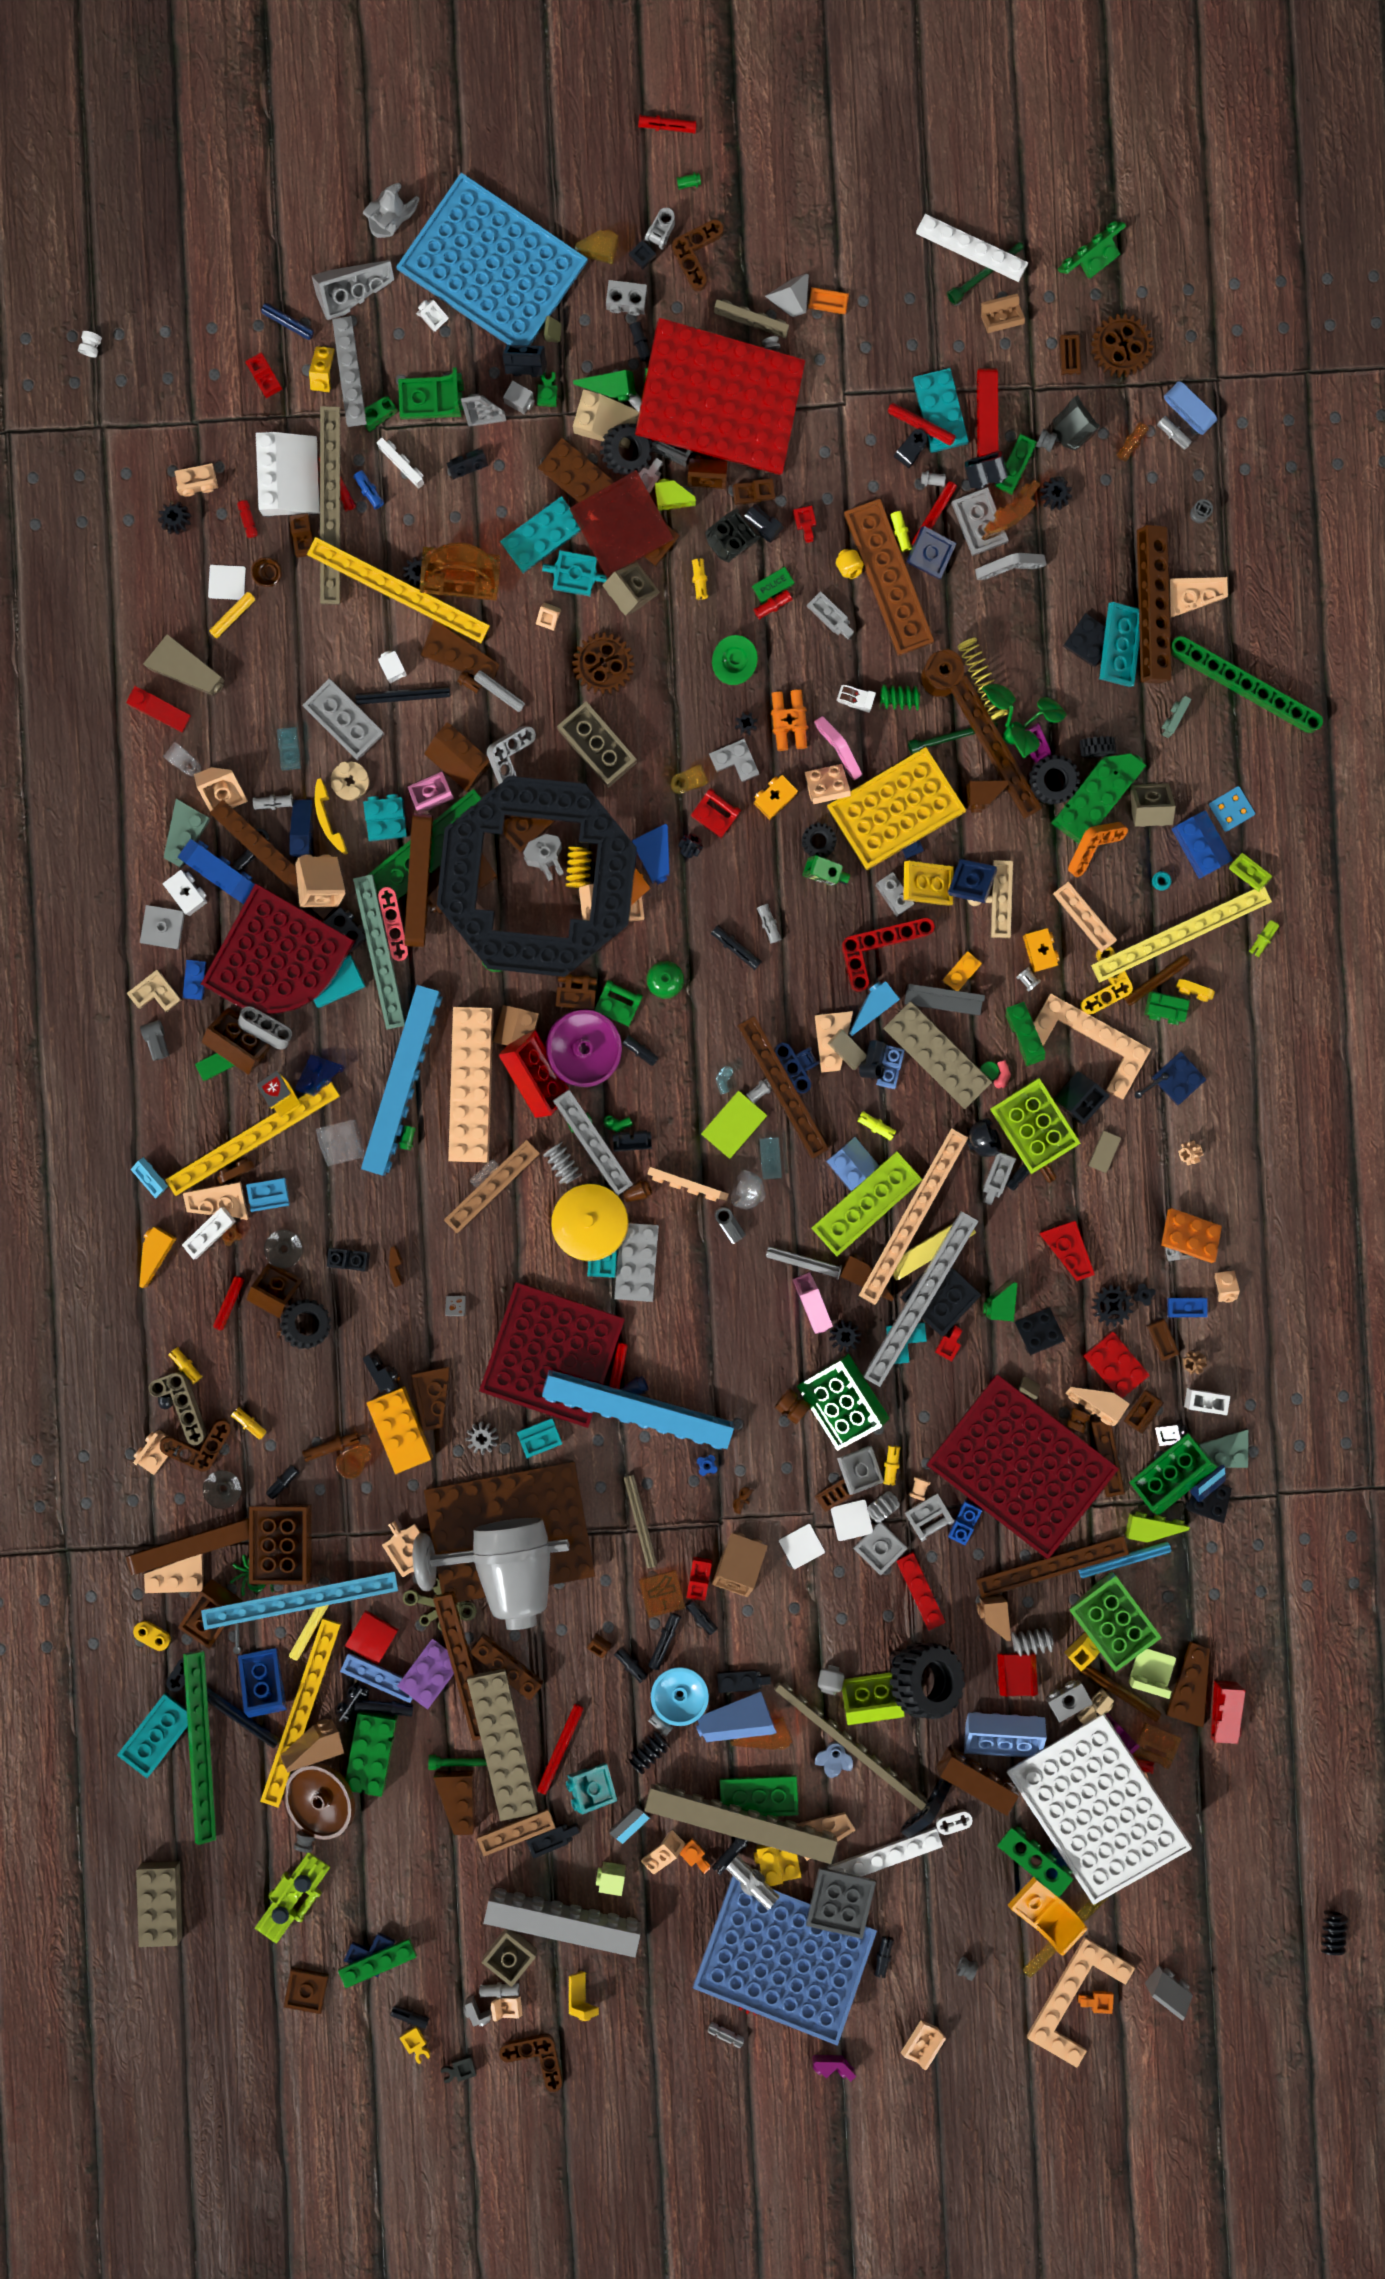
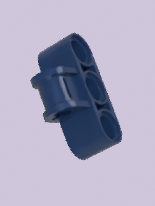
M778 1044L773 1050L797 1093L804 1094L808 1092L811 1088V1081L806 1071L820 1064L811 1052L812 1048L809 1047L795 1055L789 1044ZM779 1047L786 1049L787 1055L785 1057L778 1055L777 1050ZM788 1064L796 1066V1073L791 1074L788 1072ZM799 1080L806 1083L805 1090L798 1089L797 1082Z

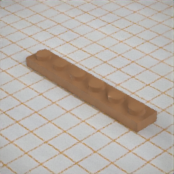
M526 1140L454 1209L444 1221L458 1234L540 1153Z

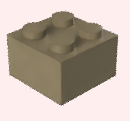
M504 1929L483 1955L482 1964L512 1987L536 1958L537 1948L516 1931Z

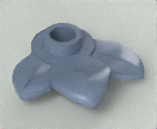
M832 1742L827 1746L826 1750L820 1751L816 1755L815 1765L824 1766L826 1775L829 1778H834L840 1774L841 1769L851 1771L853 1760L840 1743Z

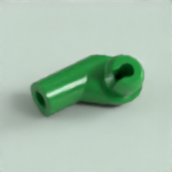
M610 1115L604 1118L606 1128L615 1132H620L633 1125L629 1117L621 1121Z

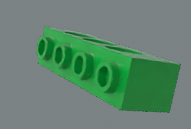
M1011 1826L997 1846L1057 1897H1060L1073 1881L1072 1871L1064 1864L1063 1866L1059 1865L1056 1862L1057 1858L1050 1852L1045 1853L1041 1850L1042 1846L1036 1840H1029L1025 1836L1026 1832L1019 1826L1016 1828ZM1023 1842L1027 1849L1023 1852L1018 1851L1016 1844ZM1039 1855L1042 1858V1862L1034 1864L1031 1861V1857ZM1049 1868H1054L1058 1874L1055 1877H1050L1046 1871Z

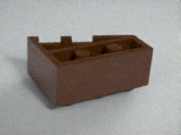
M474 1770L436 1771L433 1778L453 1834L473 1835L475 1830Z

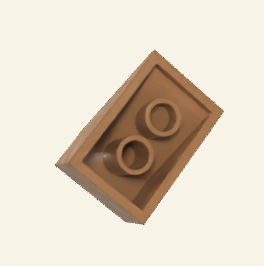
M323 1719L308 1729L280 1756L288 1773L344 1754L339 1732L333 1720Z

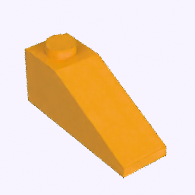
M158 1226L152 1229L149 1228L144 1235L145 1241L142 1250L139 1285L141 1288L148 1287L177 1239Z

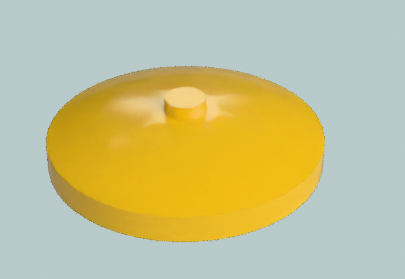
M596 1184L580 1185L566 1192L557 1202L551 1221L552 1232L560 1248L568 1255L583 1261H597L612 1255L625 1240L629 1225L627 1210L621 1199L610 1189Z

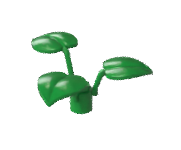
M988 684L982 687V690L994 706L1003 710L1010 709L1005 724L1007 729L1002 734V738L1008 744H1015L1023 758L1036 751L1040 746L1039 739L1033 732L1025 731L1026 727L1041 714H1044L1048 721L1054 723L1063 721L1067 715L1055 700L1042 697L1037 702L1040 711L1023 726L1017 721L1011 723L1014 709L1012 704L1016 700L1014 694L1008 688L999 684Z

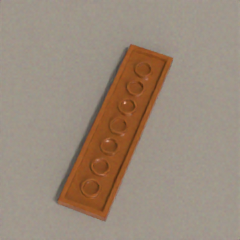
M877 499L845 511V519L859 556L864 563V569L897 656L933 644L934 639L881 500Z

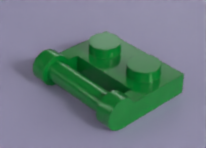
M608 979L594 1011L629 1027L643 995L639 993L634 994L613 984L614 982ZM612 991L634 1001L632 1007L609 997V992Z

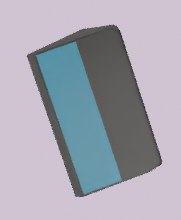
M637 1803L609 1830V1834L621 1844H624L651 1817Z

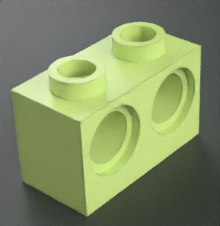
M603 1862L602 1868L598 1867L596 1885L599 1886L600 1893L622 1896L626 1865Z

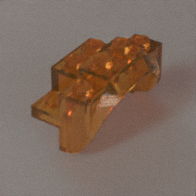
M459 542L445 544L437 548L423 547L420 593L497 601L500 555L488 554L474 545Z

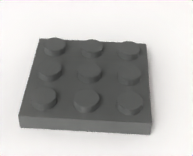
M819 1867L806 1926L863 1939L876 1881Z

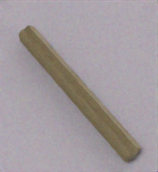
M627 1475L624 1477L646 1566L647 1568H654L657 1566L635 1478L634 1475Z

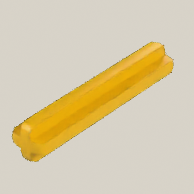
M246 592L209 630L215 638H218L255 601V597L250 592Z

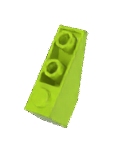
M1136 1511L1135 1514L1129 1513L1125 1536L1128 1539L1148 1543L1188 1531L1190 1527L1184 1524L1185 1521L1173 1519V1522L1166 1521V1517L1154 1515V1518L1147 1517L1146 1513Z

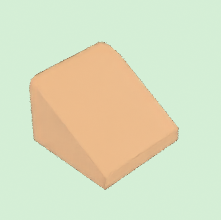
M543 603L540 607L536 624L554 630L561 609Z

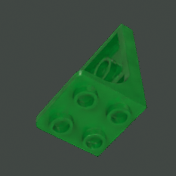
M453 367L452 374L443 377L398 379L400 419L462 417L461 410L464 409L461 398H463L461 391H464V381L462 373H458L457 367Z

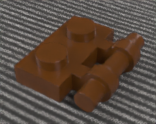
M572 973L566 977H558V982H565V988L557 987L556 1007L594 1010L596 990H588L589 985L597 984L596 977H590V975L574 976ZM572 983L583 984L582 989H573L571 985Z

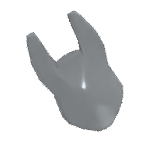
M400 183L387 187L381 192L379 198L371 201L363 211V214L368 217L371 233L377 238L393 236L401 223L409 219L419 203V197L417 196L403 205L398 195L402 187Z

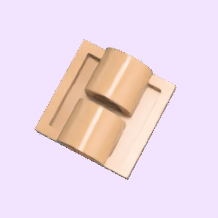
M842 764L805 772L809 796L813 804L851 796Z

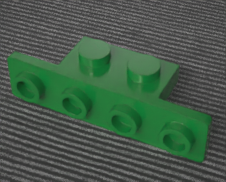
M1114 221L1107 225V229L1104 232L1096 234L1089 244L1080 247L1074 256L1065 259L1058 268L1059 273L1067 274L1080 264L1087 278H1092L1120 255L1112 238L1126 227L1125 223Z

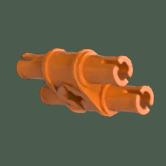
M802 690L791 691L792 708L787 710L784 709L783 692L772 693L773 710L770 714L773 719L772 732L776 734L777 751L788 750L787 733L790 731L795 732L796 749L807 748L806 731L809 727L806 722L807 709L803 707ZM788 716H791L793 720L791 725L785 721Z

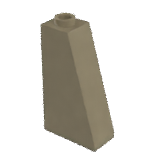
M168 634L143 663V665L155 673L212 696L215 693H219L224 686L225 680Z

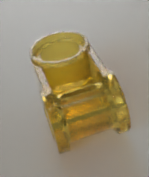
M702 765L694 766L682 773L676 774L671 781L673 792L682 794L708 784L709 782ZM677 780L684 782L682 788L679 785L676 786Z

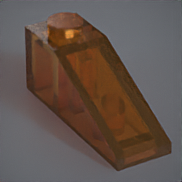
M784 1717L773 1720L777 1732L775 1734L730 1739L732 1746L773 1750L778 1748L779 1750L786 1749L793 1742Z

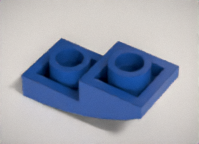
M964 1500L948 1538L966 1545L974 1530V1525L982 1512V1508Z

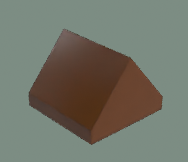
M595 1633L586 1648L600 1658H603L609 1651L612 1643Z

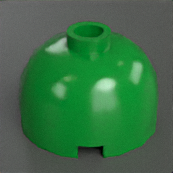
M668 960L659 961L648 970L646 977L647 986L656 997L670 999L678 995L682 990L684 974L681 968L674 962Z

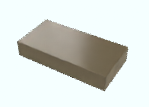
M841 1029L828 1042L830 1047L852 1070H856L866 1058V1054Z
M1102 1131L1088 1166L1107 1173L1121 1138Z

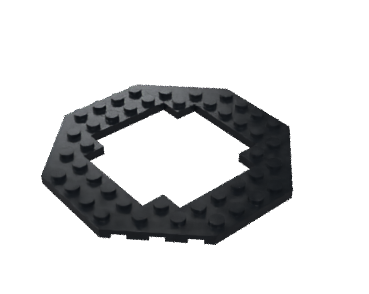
M508 776L496 788L489 791L479 802L467 809L457 820L445 828L437 906L481 959L487 969L566 977L629 926L637 847L585 783ZM505 816L581 823L579 842L598 844L590 921L570 919L568 938L493 930L495 911L476 909L484 833L503 835Z

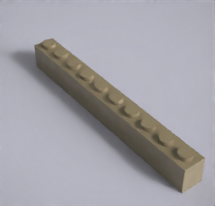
M661 1783L651 1784L645 1804L646 1812L828 1864L832 1863L837 1845V1838L832 1832L815 1831L814 1827L808 1825L804 1827L797 1826V1823L791 1820L783 1822L773 1815H767L766 1817L759 1815L760 1813L755 1810H741V1807L738 1805H724L722 1801L717 1799H711L710 1801L704 1799L699 1794H693V1796L685 1794V1791L675 1788L671 1790Z

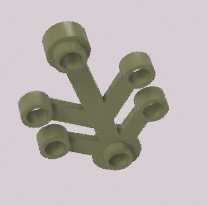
M436 1577L438 1585L433 1586L432 1589L438 1595L441 1594L439 1578ZM414 1589L407 1590L403 1595V1602L408 1606L420 1603L435 1607L433 1598L418 1595V1592ZM408 1594H414L415 1599L410 1600ZM458 1602L457 1609L460 1620H472L477 1612L476 1606L472 1602ZM464 1608H469L471 1612L465 1614ZM436 1610L429 1614H422L419 1618L420 1625L428 1626L431 1621L438 1618ZM427 1617L429 1622L423 1623L422 1618ZM438 1622L439 1630H441L440 1622Z

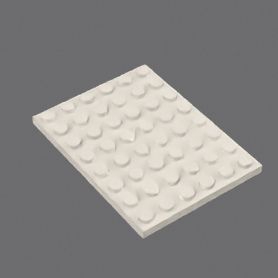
M1105 1714L1099 1715L1007 1770V1774L1093 1905L1192 1849V1845Z

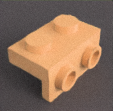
M921 2020L901 2051V2054L905 2058L917 2062L922 2069L927 2070L946 2037L938 2027Z

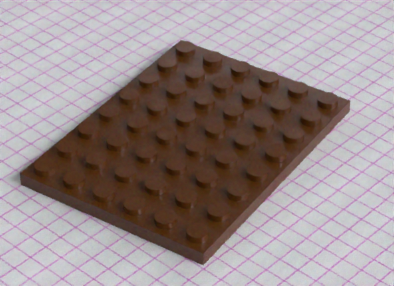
M575 1462L424 1490L435 1555L473 1550L474 1528L511 1519L542 1518L548 1541L568 1539L569 1551L550 1553L549 1585L596 1576ZM474 1562L437 1566L441 1594L453 1592L456 1603L486 1597Z

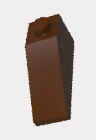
M854 1254L853 1257L849 1255L841 1270L840 1277L863 1287L872 1269L864 1262L865 1258ZM885 1287L881 1297L893 1301V1296Z

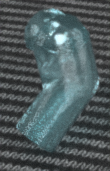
M729 1066L721 1068L716 1076L720 1095L729 1092L727 1081L733 1075V1069Z

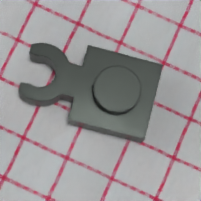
M472 2055L453 2060V2067L445 2065L441 2068V2073L448 2072L450 2074L444 2077V2083L451 2082L453 2077H457L459 2082L477 2076Z

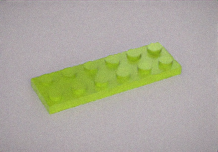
M896 1151L813 1225L811 1229L837 1257L919 1184L922 1179Z

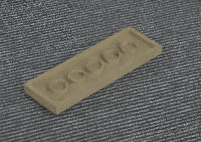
M912 1001L883 1028L964 1109L992 1083Z

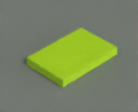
M738 1091L701 1135L730 1159L767 1115Z

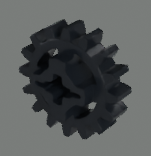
M1108 1285V1290L1105 1287H1101L1102 1293L1095 1292L1098 1297L1097 1299L1092 1298L1095 1305L1091 1306V1309L1096 1310L1093 1316H1099L1098 1322L1100 1323L1105 1320L1104 1325L1106 1326L1110 1322L1113 1327H1116L1117 1322L1123 1325V1319H1130L1127 1314L1133 1313L1129 1307L1133 1306L1134 1303L1128 1301L1132 1296L1125 1295L1126 1289L1120 1292V1286H1116L1113 1289L1112 1285ZM1110 1293H1116V1295H1114L1111 1298L1106 1296ZM1122 1301H1124V1310L1122 1309ZM1101 1302L1103 1303V1310H1102V1311H1101V1309H1100V1303H1101ZM1110 1302L1114 1303L1115 1309H1110ZM1112 1314H1117V1315H1118L1117 1318H1113V1319L1108 1318V1317H1110Z

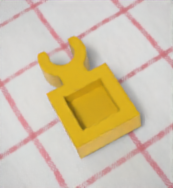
M417 2026L400 2035L399 2038L408 2053L415 2052V2060L418 2064L422 2062L420 2054H425L428 2059L430 2058L431 2053L429 2049L423 2047L427 2041Z

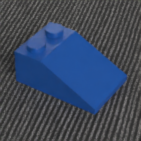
M277 1649L239 1655L238 1661L244 1713L250 1718L287 1710Z

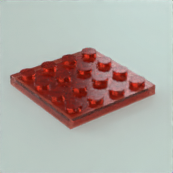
M637 470L569 508L606 577L611 576L615 571L634 563L674 540Z

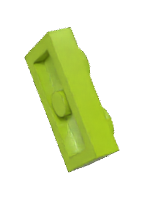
M1243 853L1229 867V870L1258 892L1272 879L1271 874Z

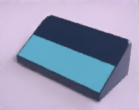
M1221 1464L1190 1490V1493L1198 1502H1201L1225 1482V1466Z

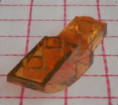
M1035 479L1030 484L1026 483L1020 490L1022 495L1019 498L1016 497L1011 504L1008 503L1004 508L1000 506L993 515L995 520L993 522L989 521L983 529L985 534L981 539L985 541L995 538L1010 530L1022 520L1036 504L1031 497L1040 486V483Z

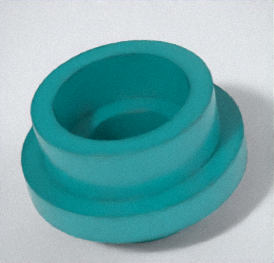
M1157 872L1152 878V885L1159 891L1166 890L1171 885V877L1167 872ZM1159 878L1164 879L1163 885L1158 883Z

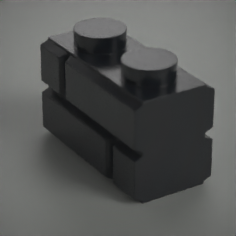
M506 345L503 352L505 374H512L513 376H521L523 374L531 375L532 377H539L544 374L547 367L544 346Z

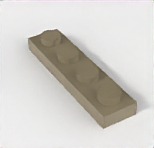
M717 299L715 303L714 313L785 339L788 335L789 325L782 319H771L765 313H754L745 306L737 307L732 305L728 300L720 301Z

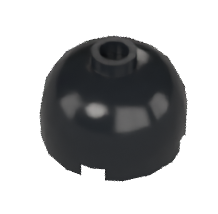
M989 1118L976 1122L971 1127L969 1132L970 1139L967 1140L969 1148L975 1150L978 1155L983 1157H992L1002 1153L1000 1151L1002 1145L998 1132L991 1128L990 1125H993Z

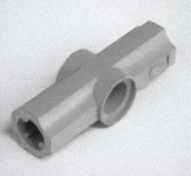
M738 1855L726 1867L740 1882L741 1889L747 1895L754 1896L767 1910L779 1899L780 1896L765 1882L764 1875L756 1869L752 1870Z

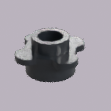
M1139 1284L1133 1299L1142 1302L1145 1306H1149L1156 1291L1153 1288H1147L1145 1284Z

